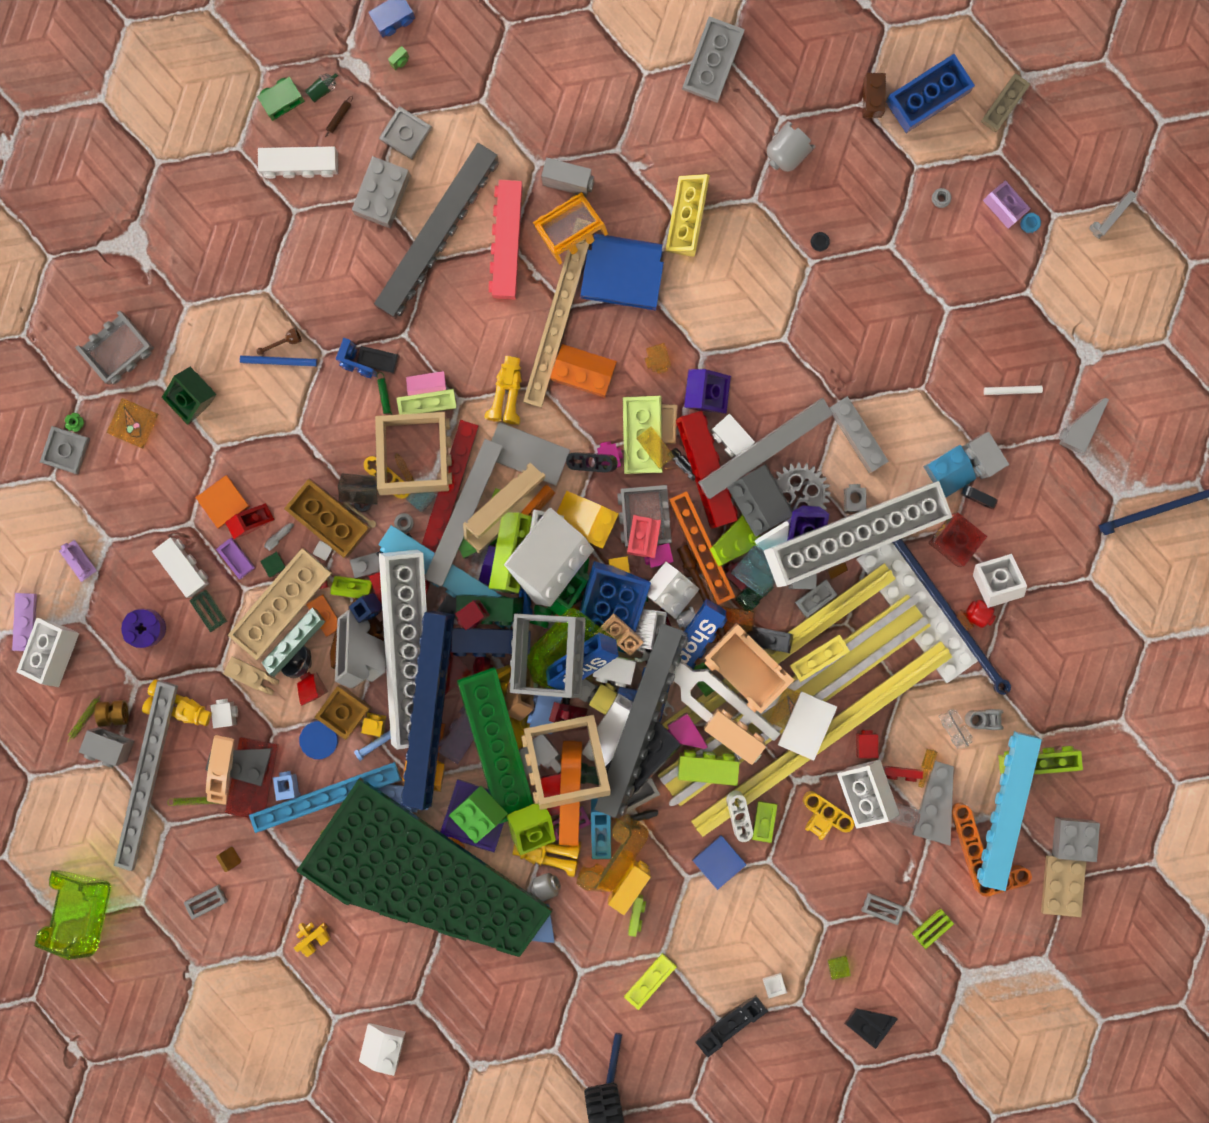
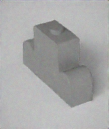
M350 609L337 618L335 682L348 688H355L364 680L373 682L386 672L385 642L367 634L370 629L369 622L358 623Z

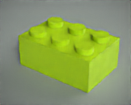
M684 749V752H679L678 780L737 786L740 762L731 753H723V756H717L715 752L703 751V754H696V750Z

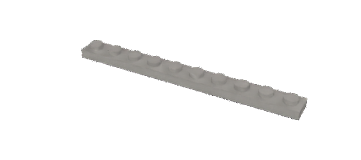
M161 680L157 681L114 862V866L129 871L135 870L178 685Z

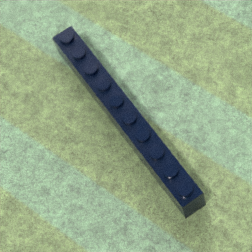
M438 611L425 612L422 618L423 630L419 640L421 647L417 658L416 689L412 699L414 706L410 716L411 731L408 735L407 765L403 775L405 782L401 793L402 806L419 810L432 807L455 614Z

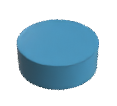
M1028 213L1021 219L1020 226L1024 232L1033 233L1040 228L1041 219L1035 213Z

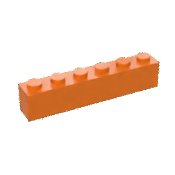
M686 491L669 499L668 501L716 605L734 598L735 595L722 567H718L710 551L712 545L688 492Z

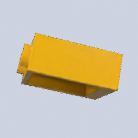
M634 860L608 896V905L622 915L626 914L651 878L650 869L646 863L641 860L639 862Z

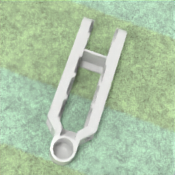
M680 662L679 666H676L673 673L675 674L674 682L681 688V701L706 722L710 720L713 714L705 708L702 702L699 703L694 699L690 691L698 681H704L744 715L739 721L745 724L751 721L773 741L781 734L779 730L757 711L754 713L741 697L708 669L693 670L684 662Z

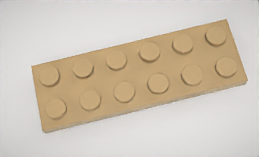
M302 548L228 636L255 660H259L331 576L332 572L307 550Z

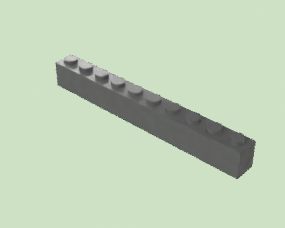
M480 143L476 144L374 303L377 308L394 319L397 316H402L406 309V302L408 300L411 301L416 294L415 288L418 284L421 285L427 276L425 274L428 268H432L437 261L435 257L439 251H444L447 246L446 240L449 236L455 234L458 228L456 226L460 219L463 220L466 217L468 206L470 203L474 204L478 197L477 192L481 187L484 188L489 180L487 178L488 175L498 167L499 159L496 153Z
M661 624L607 773L611 790L610 795L599 797L594 810L620 819L626 814L628 797L633 795L635 789L633 784L641 773L640 764L642 759L644 760L648 754V748L646 747L654 737L655 730L653 729L655 722H658L661 718L662 712L660 709L662 704H665L667 701V690L674 681L675 674L673 673L676 666L678 667L681 662L682 656L680 654L682 648H685L688 643V633Z

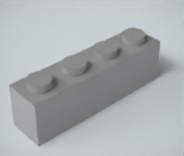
M848 396L829 408L833 414L832 416L868 473L889 462Z

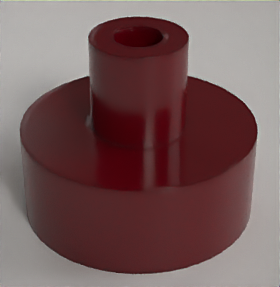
M477 657L473 663L475 674L493 668L488 657Z

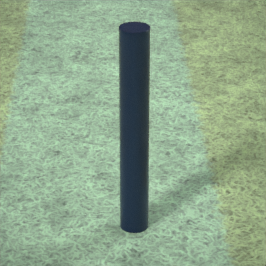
M615 1033L606 1084L614 1083L622 1039L621 1033Z

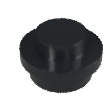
M817 232L812 236L810 243L814 250L821 252L828 248L830 239L826 233Z

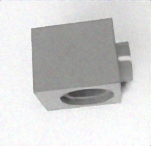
M849 484V488L844 489V512H860L865 510L866 488H861V484ZM852 493L859 495L858 503L851 501L850 496Z

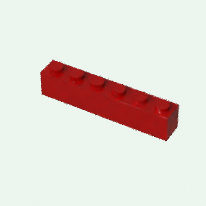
M698 411L676 419L710 529L738 521L737 509L732 504V495L728 488H725L709 499L698 483L720 468V457L713 446L714 439L707 427V417L703 415L702 411Z

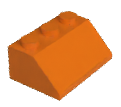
M562 344L550 379L551 381L605 398L617 361Z

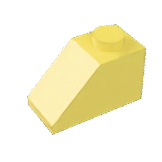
M608 682L605 685L601 683L589 705L606 715L618 694L615 691L616 687Z

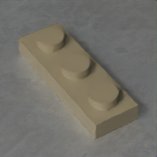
M1015 73L981 122L994 132H997L1028 89L1030 83Z

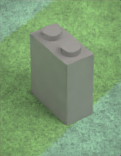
M546 157L541 175L543 186L577 195L582 192L585 197H587L588 191L592 192L594 176H592L591 169Z

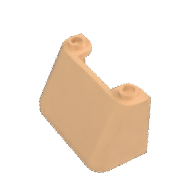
M737 623L704 657L707 660L705 664L712 671L715 669L719 671L749 701L746 705L754 713L757 710L762 713L794 681Z

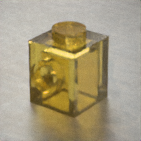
M665 343L646 348L647 357L644 359L647 369L651 368L652 373L657 372V374L667 372L668 368L671 367V362Z

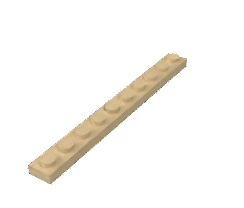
M577 218L572 235L592 222ZM585 239L576 244L577 253L571 254L569 250L567 251L523 403L542 408L590 244Z

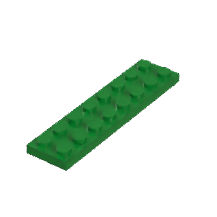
M491 668L457 680L490 795L508 814L534 804L496 669ZM507 815L502 819V821L499 824L508 821Z

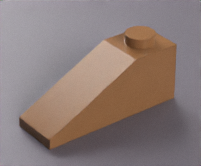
M527 661L526 687L534 688L533 663ZM509 683L504 698L509 717L521 721L534 710V695L510 693Z

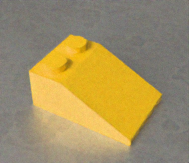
M566 491L557 510V513L563 515L564 519L579 531L590 544L601 549L604 548L619 515L617 512L569 491Z

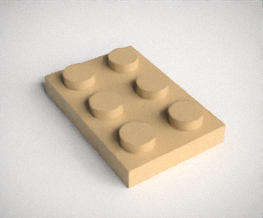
M1046 855L1041 913L1081 917L1086 861L1057 859L1052 855Z

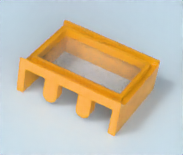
M582 192L533 222L538 234L559 265L563 263L559 254L566 250H569L571 254L577 253L576 244L584 239L588 244L593 243V233L601 230L605 236L608 235L604 222L601 221Z

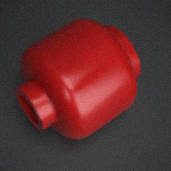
M983 600L972 601L966 610L967 620L980 628H984L987 624L991 626L996 618L994 615L995 609L994 607L988 608Z

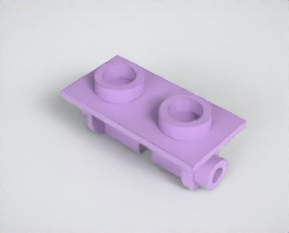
M75 540L61 546L62 549L59 552L81 582L97 571Z

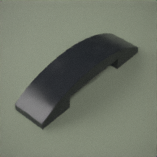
M755 995L717 1021L696 1041V1044L708 1058L723 1047V1043L751 1022L754 1023L766 1014L768 1009Z

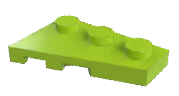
M743 514L710 548L718 567L759 547L755 540L761 535L755 537Z

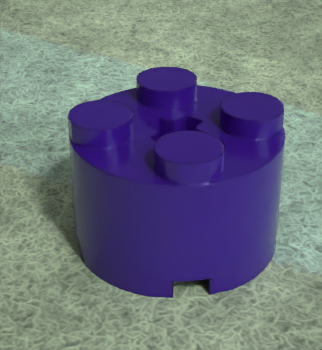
M134 610L128 613L122 622L123 639L126 643L136 648L152 647L164 638L166 623L155 610ZM141 627H146V631H143Z

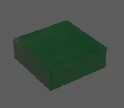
M278 552L260 561L269 578L282 572L286 567Z

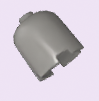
M787 121L767 146L766 152L770 159L769 164L776 171L779 168L786 172L793 171L816 147L813 144H809L811 140L799 128L794 130L791 127L793 124Z

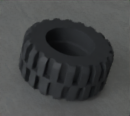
M616 1083L591 1086L584 1090L589 1123H624Z

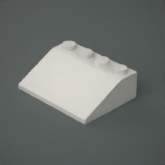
M548 508L505 562L504 566L536 605L551 607L594 549L579 531L552 508Z

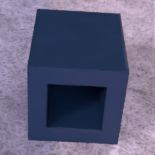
M375 593L358 598L349 606V609L358 623L377 616L382 611V604Z

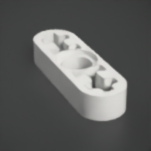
M735 790L727 795L728 810L735 836L740 842H747L753 837L751 820L745 797L740 791ZM736 798H738V799H737V802H738V805H739L738 807H736V805H735V803H734ZM744 813V817L741 820L735 819L737 814ZM740 826H743L745 828V834L743 835L742 828Z

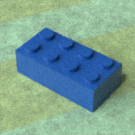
M952 54L891 93L885 102L905 133H908L969 94L975 85L956 55Z

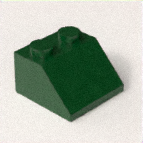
M190 366L174 375L162 398L189 425L212 403L217 394Z

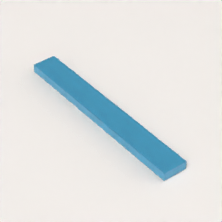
M393 762L250 814L249 817L254 832L258 833L343 802L360 777L377 789L401 781L397 764Z

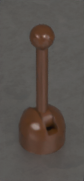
M293 328L287 331L284 339L267 347L258 348L256 352L258 355H263L265 351L285 342L297 344L302 342L298 330Z

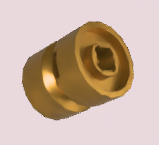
M126 700L113 701L112 704L109 701L97 702L95 705L94 714L98 727L111 726L112 723L115 726L127 725L129 709Z

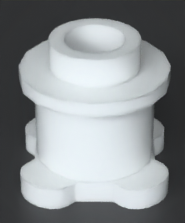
M688 607L689 610L680 613L676 618L679 628L683 627L685 630L696 615L693 607Z

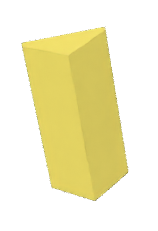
M710 175L679 176L665 251L695 256Z

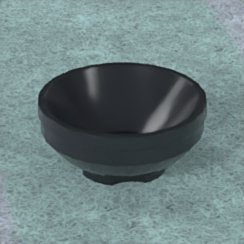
M303 646L281 669L282 673L293 679L306 674L312 665L310 650Z

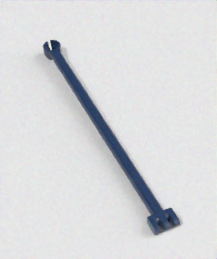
M1209 489L1098 525L1100 532L1108 535L1115 532L1114 528L1209 498Z
M902 539L894 541L895 547L994 683L995 692L1001 695L1010 692L1011 685L1009 681L1001 678ZM1001 683L1004 685L1003 690H999L998 688L999 684Z

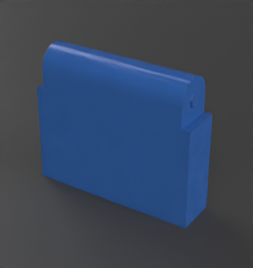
M595 233L592 250L587 251L580 298L656 311L664 262H660L663 244Z

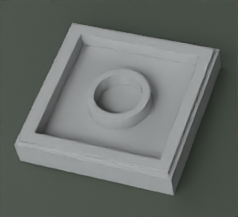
M399 106L379 139L412 160L431 131L432 126Z
M51 426L40 463L78 474L90 438Z

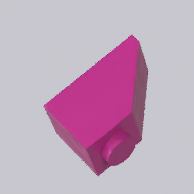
M687 712L667 724L668 731L681 744L701 749L708 748Z

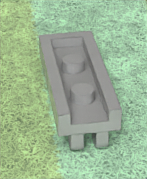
M1129 191L1101 224L1094 222L1090 225L1089 229L1093 232V235L1098 239L1102 235L1104 236L1137 195L1133 191Z

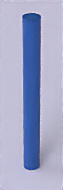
M240 355V363L317 367V359Z

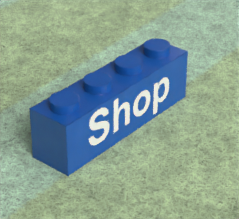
M708 599L705 600L684 631L688 633V643L685 648H682L680 654L682 656L681 662L686 663L692 669L695 668L696 664L694 662L697 658H702L708 642L711 644L714 641L717 629L725 625L727 621L725 609Z
M598 633L584 642L582 680L619 656L616 639ZM567 654L546 668L547 684L559 690H565Z

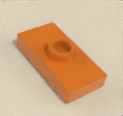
M324 594L306 605L309 610L311 608L318 610L325 620V623L320 628L325 636L328 637L335 633L338 617Z

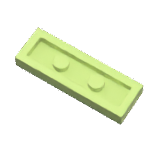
M454 389L397 398L399 415L457 409Z

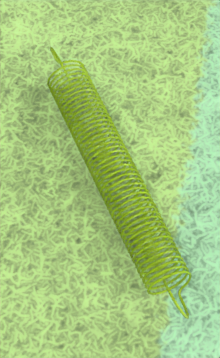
M93 702L90 703L91 708L88 706V709L81 716L83 719L80 718L78 720L80 724L77 722L76 726L73 727L75 729L71 730L72 734H68V736L71 735L72 739L77 736L76 733L80 732L79 728L81 730V727L85 725L84 722H87V717L90 718V713L93 714L95 710Z
M199 797L173 799V806L186 803L181 801L182 799H196L192 803L219 804L207 801V798Z

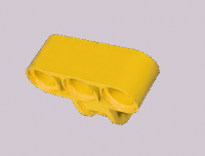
M809 791L804 794V805L814 813L805 826L806 831L810 830L818 836L819 840H822L832 826L842 832H850L853 829L854 821L847 813L816 792ZM811 796L817 798V802L813 806L808 805V799ZM827 807H832L833 813L830 816H824V809ZM843 818H848L849 820L846 827L840 826V820Z

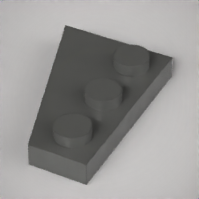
M273 748L234 750L230 778L262 786ZM209 755L208 762H207V765H206V769H205L206 771H208L210 755Z

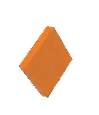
M225 475L195 497L217 529L224 526L225 522L235 514L243 512L250 507L228 475Z

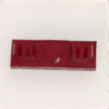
M554 702L549 721L555 723L590 715H586L587 708Z

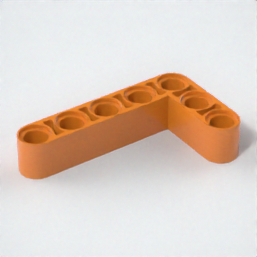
M563 741L560 794L580 791L582 741ZM580 802L560 806L559 845L578 846Z
M963 803L954 804L952 806V818L974 889L985 897L1005 892L989 887L984 891L980 890L981 884L978 882L979 879H977V872H975L974 868L977 864L983 863L981 856L984 849L971 809ZM965 808V815L958 817V810ZM970 826L971 833L969 835H964V828ZM976 845V846H977L976 852L973 853V854H970V853H969V848H970V846ZM1021 865L1012 866L1006 891L1029 884L1032 879L1031 872ZM1020 871H1024V877L1018 880L1017 874Z

